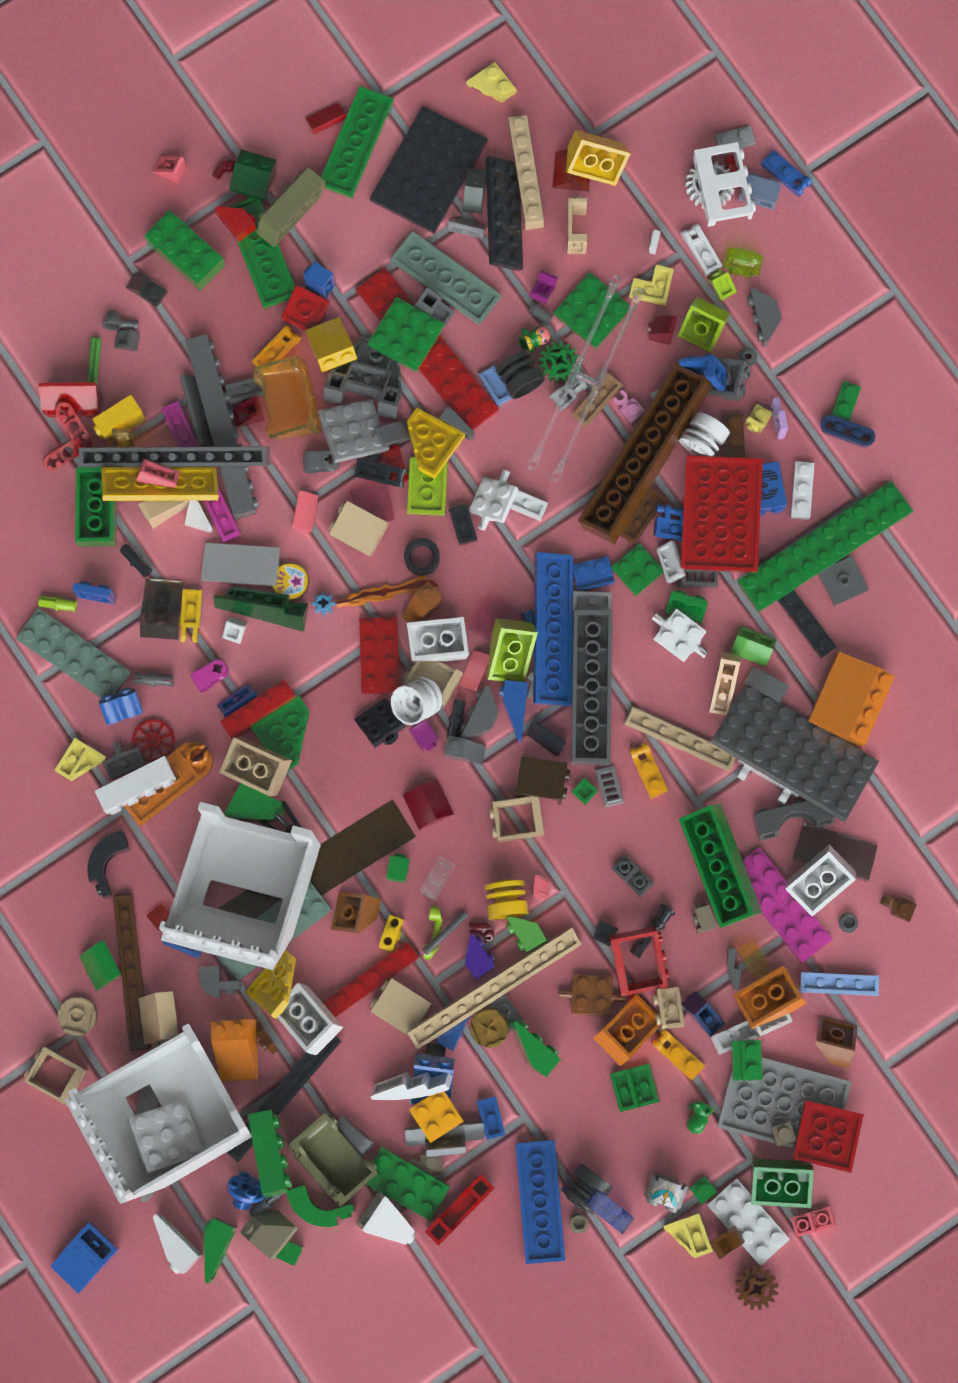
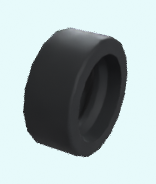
M425 538L411 541L404 552L406 567L410 572L419 576L433 573L440 562L439 549L436 544ZM420 546L429 548L433 553L432 563L424 568L416 567L411 561L412 551Z

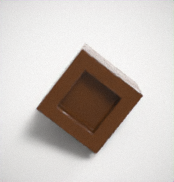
M734 1225L717 1235L709 1243L718 1258L721 1259L743 1245L745 1241Z

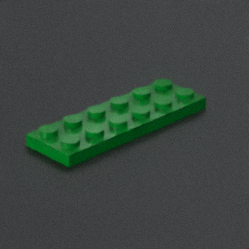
M359 86L321 175V178L326 181L324 189L353 199L392 108L394 98Z
M251 197L227 206L244 209L247 214L251 213L256 219V230L242 241H237L263 308L267 309L288 301L295 285L278 244L273 247L257 234L260 221L259 216L264 211L261 200Z

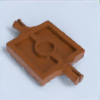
M573 974L571 990L559 989L558 998H570L572 1004L571 1014L610 1017L613 1001L625 1002V996L613 992V977Z

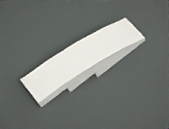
M787 1014L753 1029L748 1021H745L712 1036L711 1039L718 1054L721 1055L732 1050L731 1041L754 1040L793 1022L790 1014Z
M406 1072L374 1084L370 1097L372 1100H400L433 1095L449 1090L452 1076L450 1073H443L432 1078L426 1072L411 1078Z

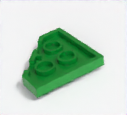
M300 696L295 697L251 726L263 747L292 760L288 771L299 765L310 714Z

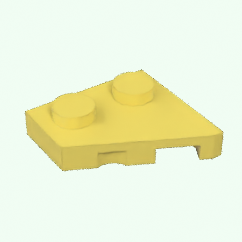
M700 1213L663 1226L692 1257L696 1258L713 1252Z

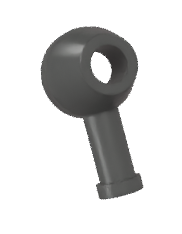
M109 310L103 319L102 326L107 330L113 331L119 330L121 327L138 330V320H121L118 311Z

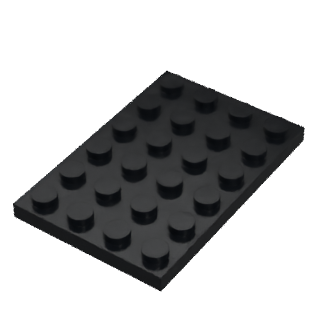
M422 106L372 193L370 201L435 234L466 181L468 169L474 167L488 139Z

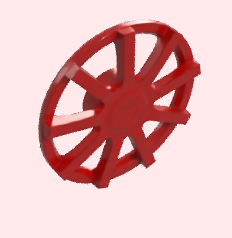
M148 719L135 728L132 735V746L135 749V742H145L146 745L140 751L142 753L149 747L150 752L149 757L142 755L143 759L153 762L163 756L167 757L171 753L175 744L174 732L166 722L159 719ZM152 722L161 723L157 732H154ZM149 723L150 733L145 732L141 727ZM165 726L169 733L161 736L160 732ZM138 730L146 736L145 739H135ZM171 736V744L162 742V739ZM160 745L169 747L165 754L162 753ZM154 748L157 749L160 757L152 758Z

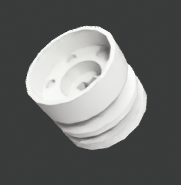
M697 412L689 424L692 429H686L684 431L685 435L680 437L679 442L695 456L715 457V454L719 451L717 445H723L730 432L715 418L705 413Z
M424 677L416 678L398 687L391 697L393 713L398 720L408 725L417 724L433 716L440 710L442 705V694L435 682Z

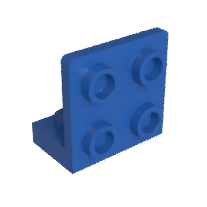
M705 354L703 357L686 356L683 359H679V364L682 367L699 375L705 374V377L718 391L726 390V368L715 355Z

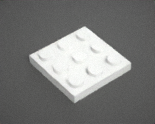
M185 1099L129 1117L127 1120L147 1175L182 1164L204 1151Z

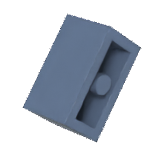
M754 173L748 174L746 180L747 183H750L752 194H750L751 201L754 200L757 206L774 210L782 183L772 178H761ZM741 189L738 200L744 202Z

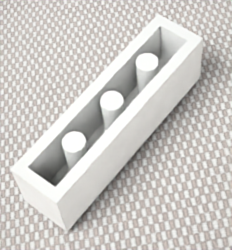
M163 756L96 790L95 793L104 812L113 815L122 810L121 807L127 804L128 806L134 805L139 802V798L152 796L156 793L157 789L173 785V781L177 780L168 760Z

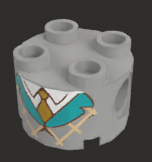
M652 1172L644 1196L647 1203L658 1206L659 1203L666 1206V1210L676 1213L677 1209L682 1207V1202L689 1186L686 1183H683V1186L679 1185L680 1180L660 1173L656 1177V1173Z

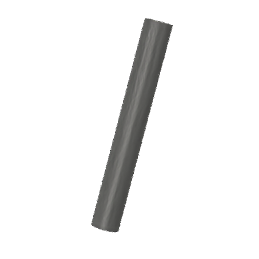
M462 911L422 951L428 955L468 915Z

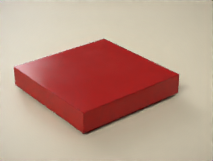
M296 285L280 319L305 331L320 324L330 301Z

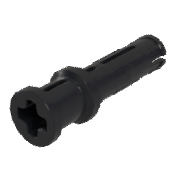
M663 903L660 905L661 908L657 914L650 918L651 923L648 926H655L658 932L660 929H665V924L672 915L676 914ZM651 936L639 938L629 952L640 959L643 952L652 942Z

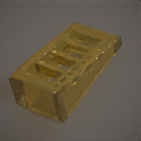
M112 429L115 447H136V438L131 429Z

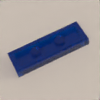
M597 1190L586 1205L622 1234L634 1220V1217L600 1190Z

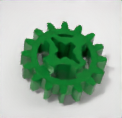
M553 342L552 348L548 345L546 346L547 352L541 351L542 357L539 358V363H541L539 368L544 370V376L549 375L548 381L554 378L555 383H558L559 379H562L563 383H565L566 377L571 380L572 373L577 374L575 367H579V362H577L579 355H574L575 348L569 350L570 344L564 347L562 342H560L559 346H556L555 342ZM567 355L570 357L572 364L567 361ZM546 361L551 364V369L548 368Z

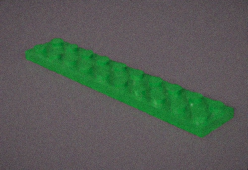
M890 481L760 565L758 572L746 574L737 583L759 613L912 514L913 510L894 483Z

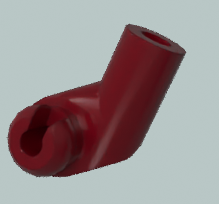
M221 161L212 173V176L220 180L224 173L233 172L236 161Z
M469 923V932H479L486 942L494 940L495 932L487 923Z

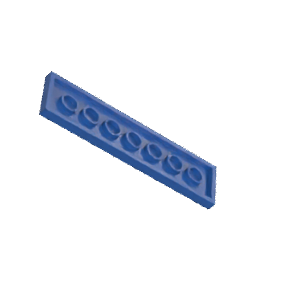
M537 552L535 553L534 627L538 634L534 645L533 704L571 706L573 555Z

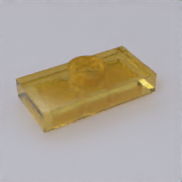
M754 940L737 950L756 981L773 971Z

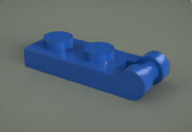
M775 150L761 162V166L798 197L804 193L803 190L806 187L808 188L812 184L809 177L804 176ZM798 180L800 184L796 185L794 182Z

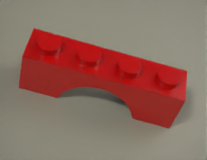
M284 679L221 720L220 723L231 740H233L234 737H239L249 731L251 726L260 719L279 709L296 696Z
M480 1174L430 1225L425 1233L439 1246L495 1188Z

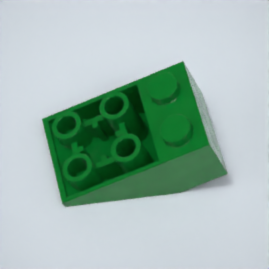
M510 1020L509 1023L526 1063L540 1075L547 1077L561 1060L557 1056L559 1052L551 1045L545 1046L543 1044L544 1039L538 1034L528 1032L529 1027L521 1020Z

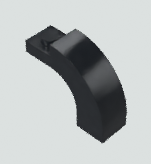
M123 830L103 838L94 847L89 857L87 867L89 882H98L95 885L99 896L102 895L104 899L112 897L106 878L108 863L116 855L130 851Z

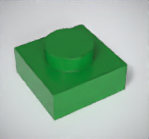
M584 778L571 793L586 806L598 793V790Z
M705 1176L689 1188L700 1204H703L717 1193Z

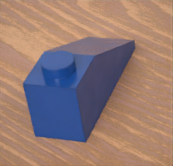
M505 680V686L501 685L500 697H503V704L517 742H522L528 683Z

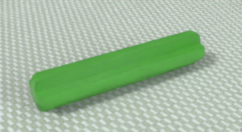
M92 337L90 340L86 383L96 382L97 384L101 339L98 337Z

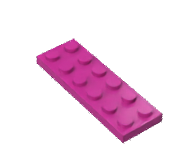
M760 847L743 860L761 907L762 915L801 964L832 940L814 915L811 916L785 889L786 880Z

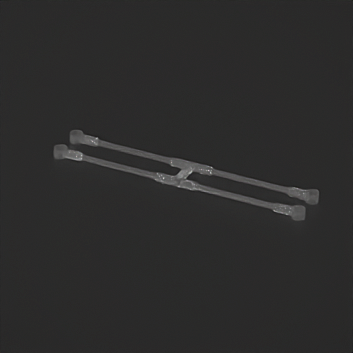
M614 275L609 280L610 286L606 292L603 305L580 355L577 356L567 378L564 391L540 444L536 447L532 458L526 464L527 469L530 471L538 468V461L543 452V446L575 379L578 378L592 385L593 387L589 393L586 406L563 457L560 458L555 471L550 474L552 482H558L563 477L562 471L592 401L595 400L608 371L607 368L629 319L635 311L639 300L645 295V291L641 287H637L633 291V298L628 307L627 315L597 378L595 379L579 371L609 300L612 299L616 288L622 283L621 277ZM613 279H616L618 284H614ZM636 291H640L641 296H638ZM530 462L535 463V468L530 466ZM554 473L559 475V479L554 478Z

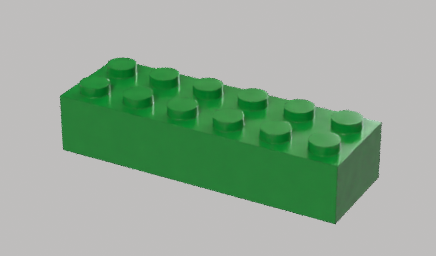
M721 803L707 806L679 818L719 927H728L761 914V907Z

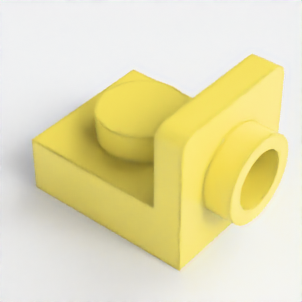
M756 404L751 414L747 417L745 425H747L750 431L761 434L773 413Z

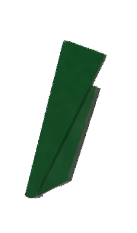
M234 586L228 589V593L223 595L216 594L213 597L215 608L302 632L305 630L308 603L289 602V595Z

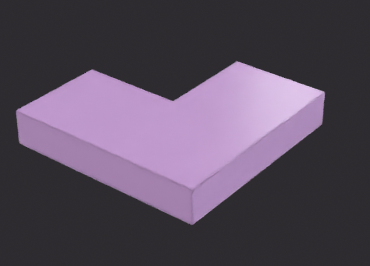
M773 398L770 405L773 413L776 438L784 439L788 430L785 410L782 411L780 398Z

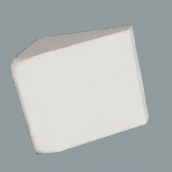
M229 617L226 621L222 638L240 644L247 627V622Z

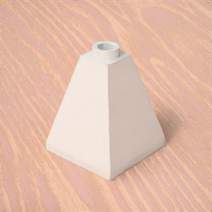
M379 1191L357 1223V1226L365 1233L402 1244H410L416 1236L414 1229L389 1199Z

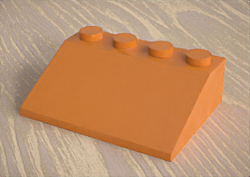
M837 652L808 721L855 746L866 745L895 676L877 666L842 652Z

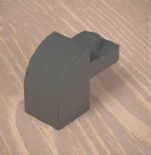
M428 287L415 304V308L439 320L445 326L455 313V311L441 302V296Z
M199 967L200 984L208 995L222 999L221 991H224V994H236V990H241L240 981L221 982V967Z

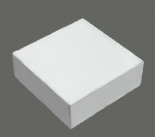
M654 230L652 233L648 251L650 254H656L661 231Z

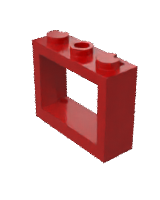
M653 926L609 935L621 996L668 987L667 981L670 978L668 969H664L663 962H666L665 951H661L660 943H663L661 931L658 932L656 927ZM651 936L659 978L627 984L620 942Z

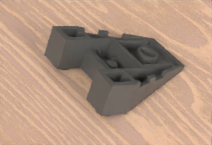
M362 335L353 345L357 359L337 366L329 372L324 386L323 401L342 405L346 391L379 400L377 415L396 420L402 396L400 364L369 347L368 342L371 336Z

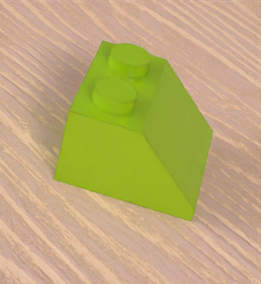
M697 297L692 303L677 336L711 353L731 313Z

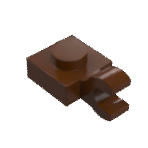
M885 896L880 903L893 909L891 912L892 916L906 922L911 921L917 906L916 903L900 896L896 901Z
M257 1021L258 1029L256 1034L261 1039L258 1043L264 1051L268 1049L273 1055L279 1049L265 1032L263 1025Z

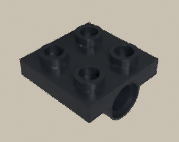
M386 698L354 719L374 748L382 743L385 745L393 744L398 739V732L406 727L403 722L397 719Z

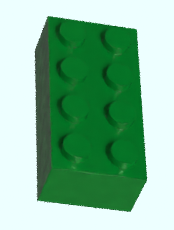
M170 210L144 235L146 244L199 291L225 266L224 258Z
M102 467L76 468L75 542L78 547L116 546L117 501H103Z
M272 1110L248 1114L262 1194L265 1197L290 1193L289 1187H292L290 1175L285 1171V1168L288 1167L286 1155L282 1154L281 1148H285L283 1136L278 1132V1128H281L279 1116Z

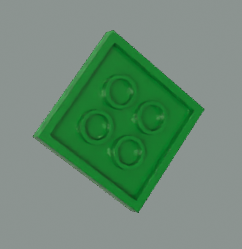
M589 272L553 312V315L596 350L632 310V306Z
M396 297L369 340L368 346L417 373L444 329L445 324Z

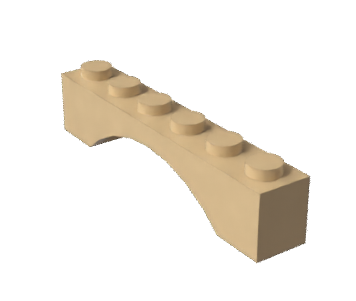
M527 115L508 118V127L517 170L525 230L544 228V217Z

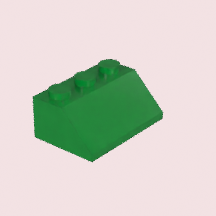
M752 1158L751 1205L811 1208L813 1165L803 1161Z

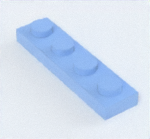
M800 972V992L879 996V976Z

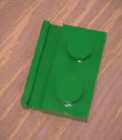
M761 1040L731 1041L733 1081L762 1080Z

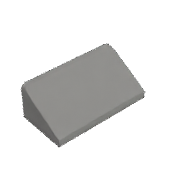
M453 217L448 220V231L484 239L487 226Z

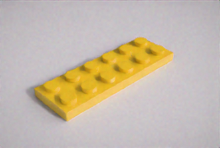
M102 467L103 501L218 500L216 467H168L179 471L176 487L136 481L140 467Z

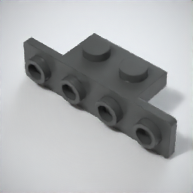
M483 1121L461 1123L431 1143L420 1127L405 1128L406 1146L426 1145L427 1157L466 1153L465 1141L485 1139Z

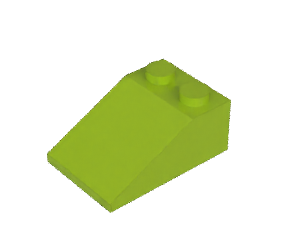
M496 618L491 635L488 680L525 682L538 634L533 623Z

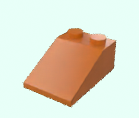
M784 965L733 994L752 1029L785 1016L807 1004L789 970Z
M636 994L593 1039L621 1066L639 1050L660 1025L656 1024L655 1012Z
M242 1019L211 1022V1042L221 1082L259 1079L256 1020Z

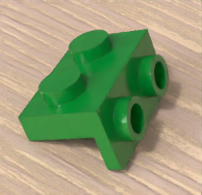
M682 590L672 591L666 614L672 615L678 609L692 621L701 624L709 601H706L704 597L699 595L689 596Z

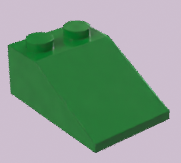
M217 1217L208 1220L203 1229L206 1232L204 1235L205 1283L207 1284L213 1282L238 1228Z

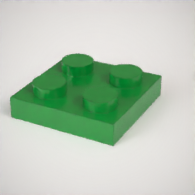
M640 543L611 567L612 571L635 597L664 574L660 565Z

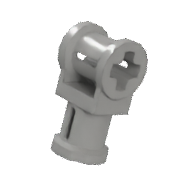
M576 375L571 383H566L563 387H560L549 396V399H553L561 412L573 402L580 391L587 389V385L581 377Z

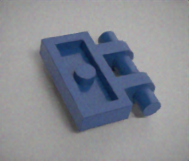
M668 504L656 505L655 511L662 513L663 516L655 518L653 536L682 541L684 507L674 508ZM676 515L678 520L670 519V516Z

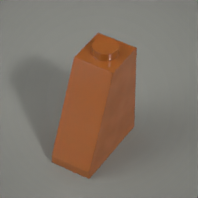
M427 582L413 595L401 617L407 623L425 621L442 605L441 594Z

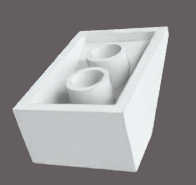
M464 617L407 623L411 661L464 660L468 657Z
M155 1214L153 1219L166 1258L170 1262L168 1266L176 1274L186 1273L202 1254L161 1214Z

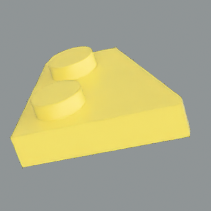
M496 62L466 81L468 87H474L480 90L481 93L492 96L501 103L517 93V89Z
M74 738L54 771L73 781L104 762L107 757Z

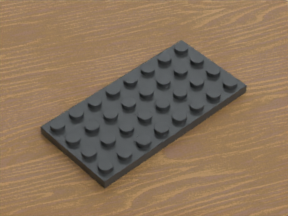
M746 684L710 743L843 822L848 818L879 763L878 760L836 735L815 726L804 716Z

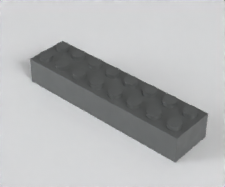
M574 610L571 765H610L612 610Z

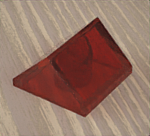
M568 149L555 152L552 188L589 191L590 179L566 172Z

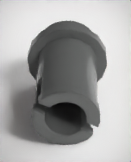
M534 303L529 310L531 316L537 317L548 325L554 315L542 308L540 303Z

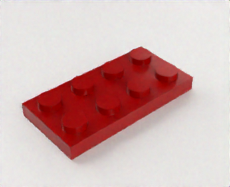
M397 617L359 618L362 695L393 694L400 687Z

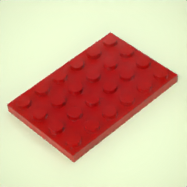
M686 456L682 569L758 572L763 459Z

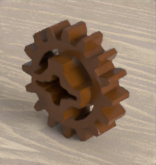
M752 1266V1271L745 1268V1275L739 1273L741 1281H735V1284L739 1286V1288L735 1289V1292L741 1293L737 1297L738 1300L744 1299L743 1306L750 1304L751 1310L755 1306L761 1310L762 1305L768 1308V1301L775 1302L772 1296L778 1295V1292L774 1290V1288L779 1287L778 1283H773L776 1277L774 1275L769 1277L771 1272L769 1269L763 1272V1266H760L759 1270ZM753 1275H761L765 1278L757 1279ZM748 1279V1287L743 1291L744 1283ZM754 1284H757L758 1286H760V1287H759V1288H760V1291H759V1292H757L756 1290H753V1289H754V1287H753ZM770 1285V1291L768 1295L765 1296V1290ZM752 1296L757 1297L760 1301H753L749 1298Z

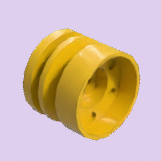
M498 880L484 886L486 892H494L486 895V899L495 900V903L487 906L488 919H507L510 916L520 917L529 914L527 901L518 900L519 896L526 894V890H517V888L525 886L524 880Z

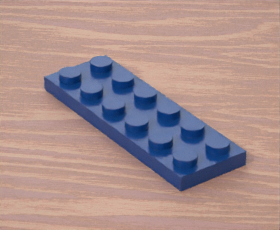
M555 1140L515 1143L525 1263L565 1261Z

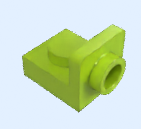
M717 270L707 279L708 283L712 284L720 301L737 292L728 272Z

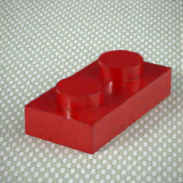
M399 445L391 446L388 451L381 453L384 464L406 469ZM393 472L392 480L396 479L397 473ZM407 473L403 478L404 483L409 481Z

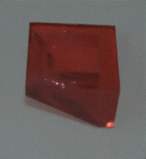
M160 904L147 917L159 931L161 921L167 923L169 912Z

